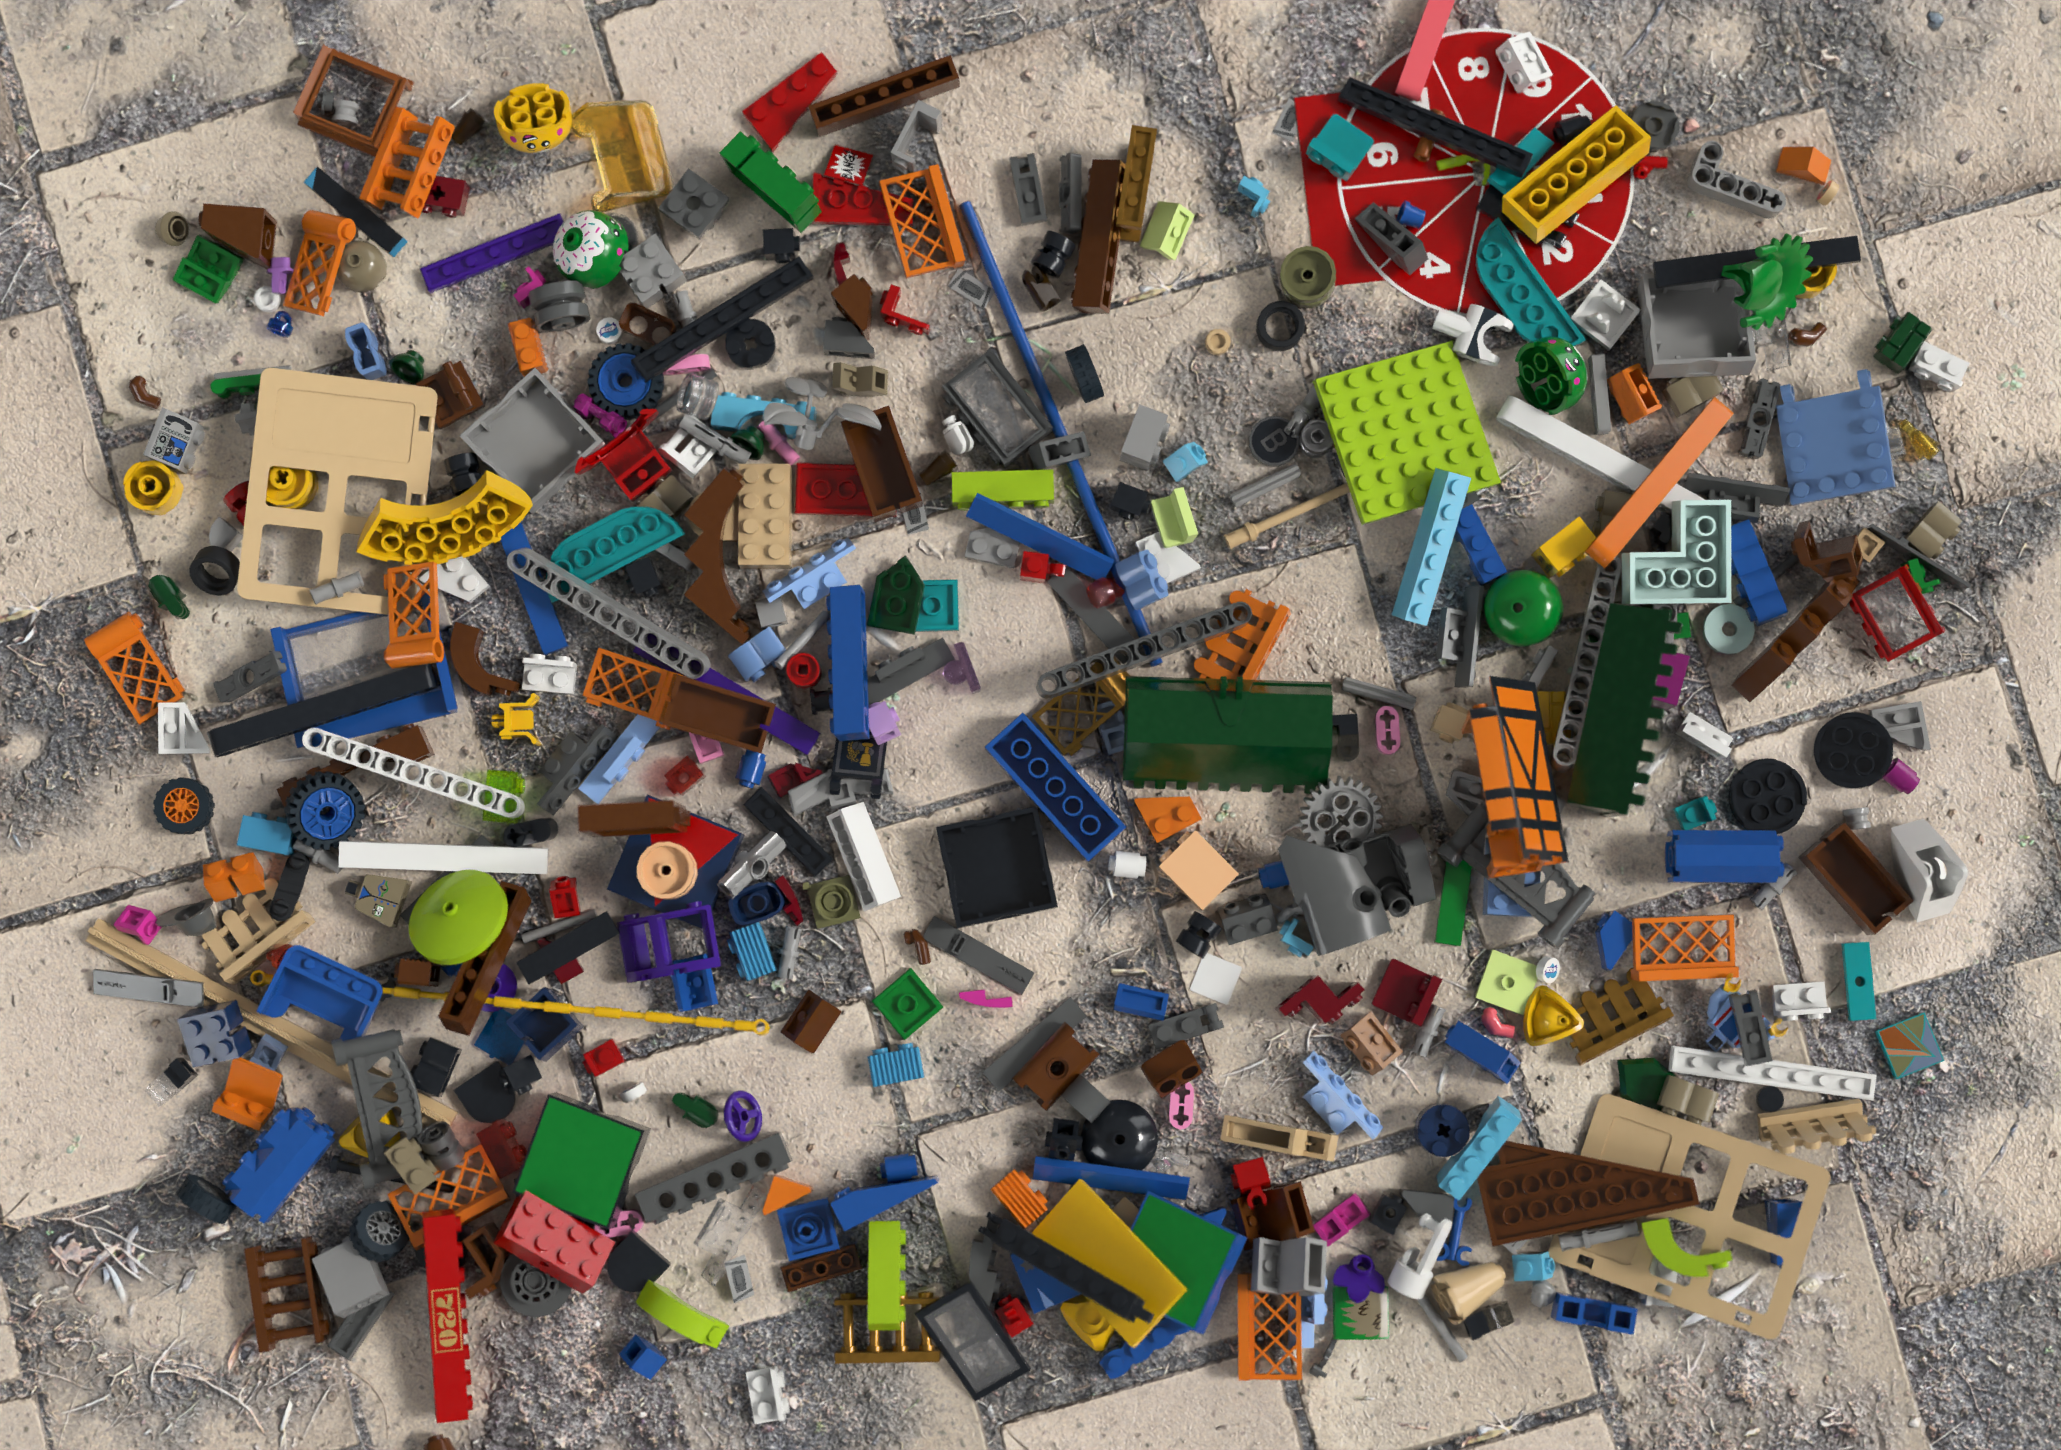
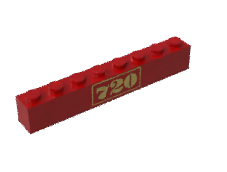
M454 1208L422 1212L436 1422L445 1423L469 1420L468 1411L473 1410L472 1394L467 1395L466 1385H471L470 1369L465 1370V1360L470 1359L469 1344H464L463 1335L468 1334L467 1318L462 1319L461 1310L466 1309L465 1293H460V1283H465L464 1267H459L458 1258L463 1257L462 1241L457 1242L456 1233L461 1232L460 1216H455Z

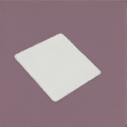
M1207 953L1204 959H1201L1190 990L1227 1005L1242 967Z

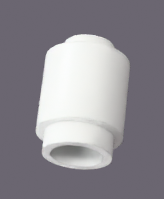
M1115 851L1114 856L1110 855L1108 871H1113V876L1135 879L1138 876L1144 877L1146 856H1140V853Z

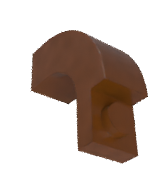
M455 622L451 635L450 652L454 667L459 676L473 689L490 697L494 687L496 688V693L510 696L511 692L518 694L521 686L520 683L489 674L481 665L479 648L484 631Z

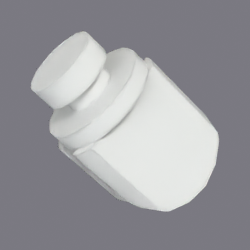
M953 415L942 421L943 426L947 427L942 432L952 453L959 455L972 450L974 441L962 421L956 422L957 418Z

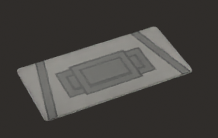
M1290 95L1272 132L1290 142L1293 141L1298 130L1295 96Z
M958 268L948 284L949 288L982 308L987 306L995 293L993 288Z
M918 487L920 496L922 498L920 487ZM924 504L922 507L903 513L908 534L929 530Z
M745 1255L725 1262L733 1302L736 1303L753 1296L754 1291Z

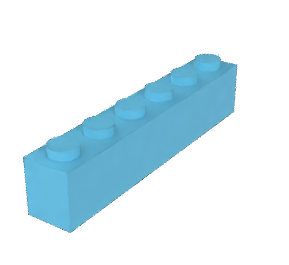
M1435 468L1392 612L1393 616L1427 626L1471 481L1470 477Z

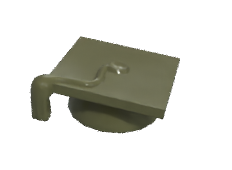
M850 875L811 885L809 882L802 883V889L808 890L817 929L861 918Z

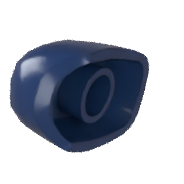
M762 882L743 889L733 899H729L728 905L734 921L740 925H748L769 919L783 909L786 899L785 894L777 884Z

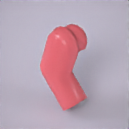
M1485 1008L1481 1020L1486 1030L1492 1035L1513 1038L1515 1026L1502 1024L1494 1008Z

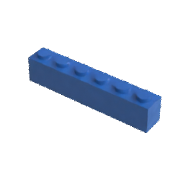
M860 584L830 587V596L826 597L827 609L831 611V620L827 621L828 635H831V644L828 645L829 660H832V669L828 671L829 683L833 684V693L829 694V705L833 709V718H830V731L839 741L870 739L865 591Z

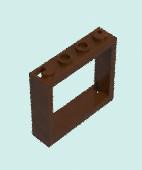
M675 800L578 805L579 832L592 837L687 832V826H690V811H687L686 806Z

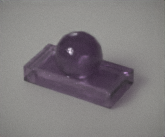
M964 642L954 644L959 660H951L945 665L943 670L945 680L953 685H959L967 680L972 695L980 692L981 687Z

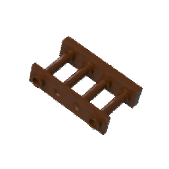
M312 1236L302 1238L301 1247L271 1252L262 1250L261 1245L244 1249L259 1353L275 1349L276 1344L280 1340L315 1335L316 1343L327 1340L330 1328L328 1320L324 1319L318 1273L312 1261L313 1258L318 1256V1246L315 1241L313 1242ZM298 1257L304 1258V1273L275 1278L265 1276L264 1266L269 1262ZM307 1283L309 1298L278 1304L269 1302L268 1292L272 1288ZM311 1309L313 1324L282 1330L273 1328L272 1318H274V1315Z

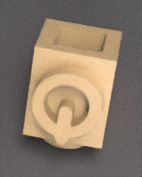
M1447 702L1446 705H1441L1438 708L1430 731L1439 734V739L1453 744L1454 741H1461L1462 737L1467 738L1468 734H1462L1461 729L1469 711L1450 702Z

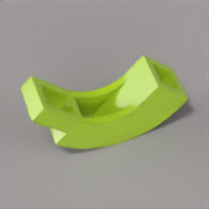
M1669 1218L1642 1223L1644 1236L1651 1252L1663 1265L1676 1273L1691 1277L1709 1276L1708 1265H1712V1269L1716 1270L1729 1267L1728 1262L1733 1261L1731 1250L1700 1256L1691 1255L1683 1251L1673 1238Z
M651 1280L647 1281L635 1302L652 1317L674 1331L699 1344L704 1343L716 1349L729 1328L726 1322L694 1308L677 1297L668 1288Z

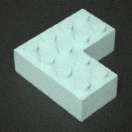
M1731 500L1672 501V552L1622 553V604L1731 603Z

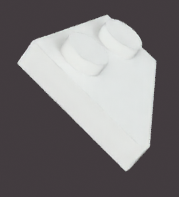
M1159 532L1135 542L1139 552L1149 550L1155 556L1158 573L1166 580L1167 584L1201 569L1195 560L1177 546L1164 548Z
M463 556L449 559L446 563L437 564L438 589L471 603L490 587L468 559L463 558ZM429 570L419 578L421 582L426 583L429 579Z

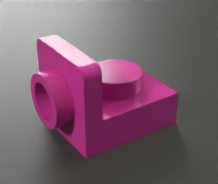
M530 266L525 268L533 281L520 285L516 290L517 292L513 295L523 309L530 305L528 296L530 291L543 286L547 282L538 269L533 272Z
M127 905L114 923L118 931L136 935L146 945L152 942L162 928L157 926V918L152 911L132 905Z

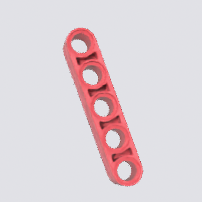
M1428 0L1395 91L1396 95L1416 102L1419 101L1455 0Z

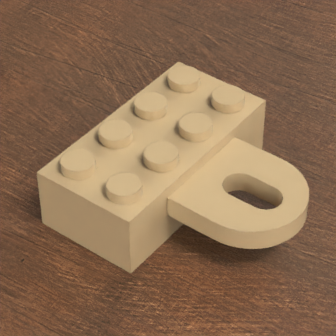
M739 464V471L744 475L742 480L746 484L731 506L725 524L723 542H738V565L741 569H792L791 465ZM700 493L699 495H697V496L693 499V501H692L691 504H690V507L693 505V503L699 498V496H700L702 493ZM689 520L693 531L700 536L703 531Z

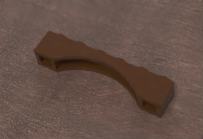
M414 724L400 728V733L392 737L388 734L376 740L377 744L371 746L416 762H421L435 755L423 727L419 725L414 726ZM368 750L363 751L360 755V760L363 764L367 763L371 758ZM390 758V759H388L386 762H395V761L393 760V758ZM332 759L329 761V766L322 769L320 766L314 767L305 773L306 775L311 774L314 776L315 772L321 771L325 774L326 771H331L333 774L338 773L345 776L359 767ZM305 776L300 778L302 782L306 780ZM297 777L282 782L283 786L276 789L284 808L287 806L285 802L287 796H291L289 791L292 787L296 788V783L300 780Z

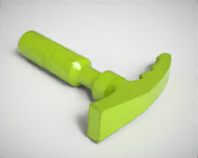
M1464 154L1438 160L1437 168L1440 171L1465 165L1474 160L1478 162L1479 160ZM1486 163L1483 165L1482 186L1486 185L1490 174L1491 165Z

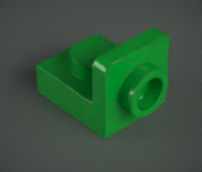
M1918 558L1900 564L1901 567L1908 564V570L1914 581L1921 587L1922 594L1934 591L1933 586L1940 584L1939 579L1929 582L1924 581L1925 570L1923 565L1919 563Z

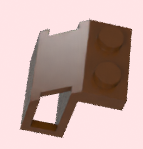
M1810 521L1799 523L1797 531L1794 532V539L1791 541V548L1794 556L1798 555L1800 564L1814 570L1826 582L1859 575L1863 555L1857 535L1816 544Z
M1301 1181L1274 1186V1189L1263 1190L1267 1198V1205L1263 1206L1262 1200L1255 1198L1252 1201L1253 1210H1250L1247 1205L1249 1194L1230 1200L1239 1234L1247 1237L1243 1246L1244 1251L1253 1249L1254 1238L1285 1241L1297 1239L1315 1232Z
M494 1222L481 1227L463 1240V1243L485 1274V1277L464 1290L469 1300L476 1296L480 1300L497 1289L495 1283L500 1281L501 1272L509 1254L508 1251L493 1243L499 1232ZM484 1235L496 1252L497 1257L495 1261L480 1240L481 1236Z

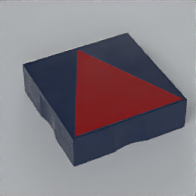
M647 794L644 802L662 800ZM691 813L690 826H687V832L629 835L607 890L662 913L687 909V903L698 901L702 902V906L711 905V911L713 912L720 892L717 885L718 881L731 869L745 835L694 813ZM657 842H672L685 847L692 853L697 863L698 876L695 885L686 895L678 899L665 900L650 895L642 888L637 878V864L640 856L648 847ZM667 865L664 866L665 872L663 874L669 875L671 868ZM700 914L677 918L702 929Z

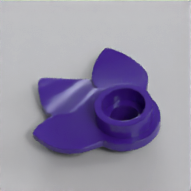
M1364 1254L1353 1257L1349 1264L1339 1266L1333 1276V1285L1347 1287L1349 1298L1357 1304L1365 1301L1370 1291L1382 1294L1385 1288L1383 1276L1375 1270L1372 1259ZM1361 1266L1365 1268L1366 1271H1362L1357 1267Z

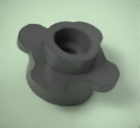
M324 87L323 93H318L317 108H321L322 115H325V112H333L334 92H328L327 87Z

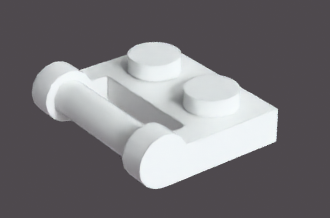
M688 414L690 417H692V418H694L695 420L699 421L700 423L704 424L703 422H701V421H700L697 417H695L694 415ZM680 428L667 443H663L658 448V453L663 458L669 459L693 479L717 450L694 437L679 454L675 448L688 434Z

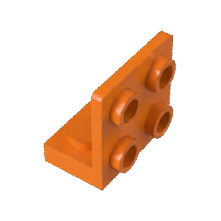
M241 1057L233 1059L225 1090L214 1102L211 1112L260 1131L273 1113L283 1075Z

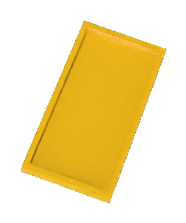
M1079 1179L1031 1233L1137 1294L1145 1301L1143 1308L1154 1314L1150 1324L1138 1317L1134 1323L1128 1322L1087 1298L1131 1347L1136 1348L1187 1291L1186 1287L1082 1179Z

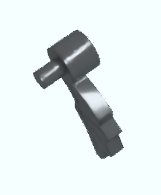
M1332 1338L1320 1363L1312 1365L1309 1371L1310 1374L1317 1378L1319 1375L1326 1378L1327 1373L1323 1372L1322 1369L1331 1356L1337 1340Z

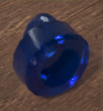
M278 311L274 318L269 319L266 326L272 333L285 338H289L294 329L291 326V316L285 311Z

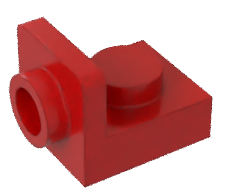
M561 876L551 881L549 893L555 919L580 915L581 909L576 889V877Z
M611 1039L597 1048L584 1053L585 1060L582 1062L589 1074L593 1073L595 1077H598L626 1060L615 1040Z

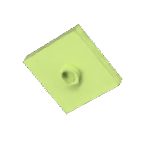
M1492 949L1474 998L1524 1016L1527 1001L1537 981V965Z

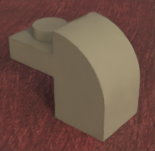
M842 362L833 363L832 388L840 390V394L859 397L887 395L888 370L873 365L855 367Z

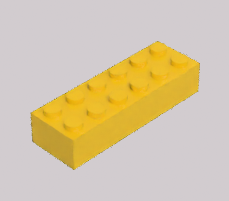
M1615 105L1503 195L1502 212L1537 244L1649 153L1651 136Z

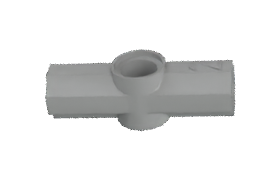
M770 831L751 851L745 850L740 852L736 857L735 866L718 881L717 885L720 891L728 898L733 899L754 878L762 879L765 877L769 864L785 849L786 844L777 833Z

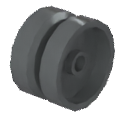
M560 281L545 284L533 289L528 294L532 309L537 310L533 316L537 331H564L581 326L591 319L587 304L582 303L586 297L584 287L578 281Z

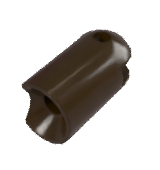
M1033 266L1032 274L1028 270L1023 272L1022 282L1041 312L1049 310L1061 301L1060 296L1040 267Z

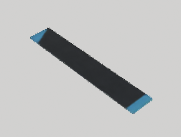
M316 167L304 181L306 185L342 215L352 219L360 230L393 257L408 242L319 167Z

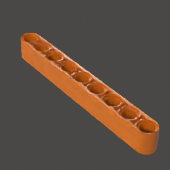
M1714 397L1586 549L1585 553L1605 569L1723 428L1734 412Z

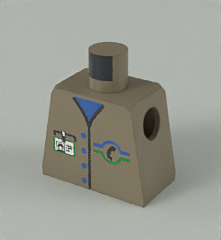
M366 874L363 883L349 880L345 894L357 898L356 910L386 926L396 928L412 881Z

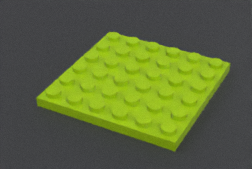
M1452 341L1317 378L1313 381L1361 525L1424 507L1435 468L1470 477L1471 481L1467 494L1497 486L1501 483L1457 354L1452 351L1454 346Z

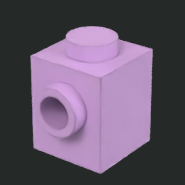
M885 701L869 705V728L878 745L901 735L896 725V722L900 721L894 707L888 708Z

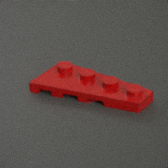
M821 52L742 111L743 115L772 152L777 149L782 139L791 132L800 117H803L809 110V105L815 99H818L836 77L837 70Z
M813 172V194L819 199L817 204L822 212L814 219L812 224L891 226L882 192L869 189L867 186L847 183L840 179H832ZM888 192L890 196L896 198L897 200L899 199L900 195ZM903 197L901 202L913 208V199ZM891 201L892 208L895 206V203ZM900 206L894 212L895 218L904 224L911 212ZM913 217L911 218L908 226H913Z

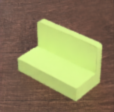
M1159 201L1140 246L1143 249L1156 250L1167 259L1176 260L1194 214L1179 203Z
M1184 487L1174 489L1168 497L1151 501L1150 505L1164 548L1191 543L1195 540L1198 531Z

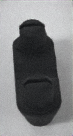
M295 852L288 857L271 902L269 912L276 921H285L291 917L304 886L310 861L301 852Z

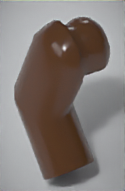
M1817 322L1810 331L1793 328L1789 332L1788 338L1797 346L1809 347L1827 331V328L1821 322Z
M139 375L135 376L129 382V389L135 401L157 410L161 404V398L147 393L145 389L146 379Z
M919 930L905 931V944L915 943L918 963L920 965L930 963L928 943Z

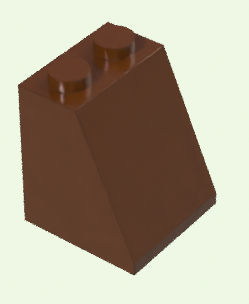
M203 203V211L199 212L198 222L205 233L215 242L264 269L270 268L271 258L274 256L277 221L265 208Z

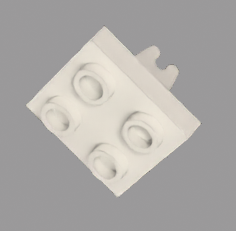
M1600 279L1572 315L1571 319L1580 330L1609 351L1641 309Z

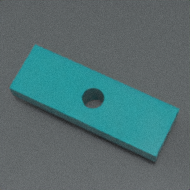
M1534 128L1517 146L1533 154L1522 178L1497 168L1488 178V182L1505 195L1522 181L1552 148L1554 142Z
M1870 942L1843 943L1841 945L1848 1021L1877 1019ZM1857 977L1861 979V984L1859 986H1857L1855 983V979Z

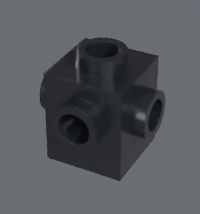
M1054 1118L1052 1132L1047 1131L1045 1147H1050L1048 1158L1074 1161L1075 1152L1081 1151L1083 1136L1078 1135L1079 1121Z

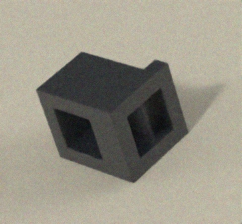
M1390 1193L1389 1197L1382 1194L1368 1221L1394 1235L1407 1210V1207L1402 1205L1405 1200L1393 1193ZM1388 1208H1393L1395 1211L1394 1216L1388 1218L1385 1214Z

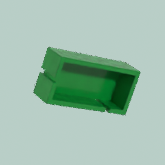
M740 131L720 151V155L729 171L796 230L802 233L822 212L817 204L819 199L813 194V188L805 181L800 183L795 178L796 174L788 166L785 165L782 168L777 163L779 161L777 157L769 150L764 152L760 148V143L752 135L746 137Z

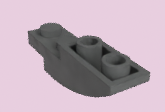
M988 1220L986 1228L995 1234L1000 1225ZM984 1236L983 1241L973 1239L970 1253L969 1280H971L994 1313L995 1304L991 1303L993 1293L998 1294L1001 1279L996 1278L997 1271L988 1269V1265L994 1266L997 1251L992 1250L994 1243L991 1241L992 1239Z

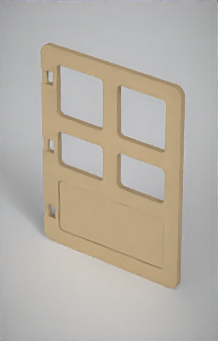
M267 368L262 372L237 592L242 598L389 615L388 597L346 592L343 594V597L338 598L336 596L315 605L309 591L314 588L259 582L257 576L262 531L265 525L321 531L323 534L318 583L315 588L331 582V579L335 577L337 579L342 535H360L368 520L366 517L349 516L344 512L347 480L350 476L405 482L407 484L405 505H410L411 494L420 495L419 506L426 505L437 408V393L435 390L422 386L278 368ZM420 416L429 417L427 432L418 431ZM276 466L326 472L329 475L326 509L323 512L268 506L266 504L270 468ZM399 561L398 567L407 565H404V562ZM403 573L397 574L396 585L399 588L402 586ZM413 582L411 587L405 592L411 599L416 595L417 584ZM402 596L397 602V610L402 613L410 602ZM415 607L411 610L408 616H410L414 612Z
M1611 1094L1601 1096L1598 1100L1580 1156L1679 1176L1681 1175L1690 1145L1693 1143L1726 1153L1730 1156L1731 1160L1714 1210L1707 1211L1692 1206L1588 1227L1587 1229H1594L1636 1219L1640 1236L1591 1245V1248L1587 1249L1585 1247L1565 1251L1561 1249L1558 1235L1581 1231V1229L1554 1234L1548 1251L1550 1258H1553L1557 1263L1766 1339L1777 1338L1781 1332L1830 1182L1828 1170ZM1755 1163L1807 1182L1808 1188L1790 1238H1783L1733 1219V1212L1750 1164ZM1671 1217L1703 1228L1706 1231V1236L1699 1256L1721 1252L1724 1240L1727 1238L1781 1256L1783 1264L1767 1312L1760 1314L1709 1295L1708 1288L1714 1273L1712 1265L1707 1266L1709 1276L1692 1277L1688 1286L1652 1275L1649 1269L1654 1254L1646 1242L1642 1223ZM1580 1254L1594 1259L1592 1268L1577 1263ZM1657 1283L1672 1287L1670 1296L1656 1292ZM1739 1311L1752 1316L1750 1325L1734 1320L1736 1312Z

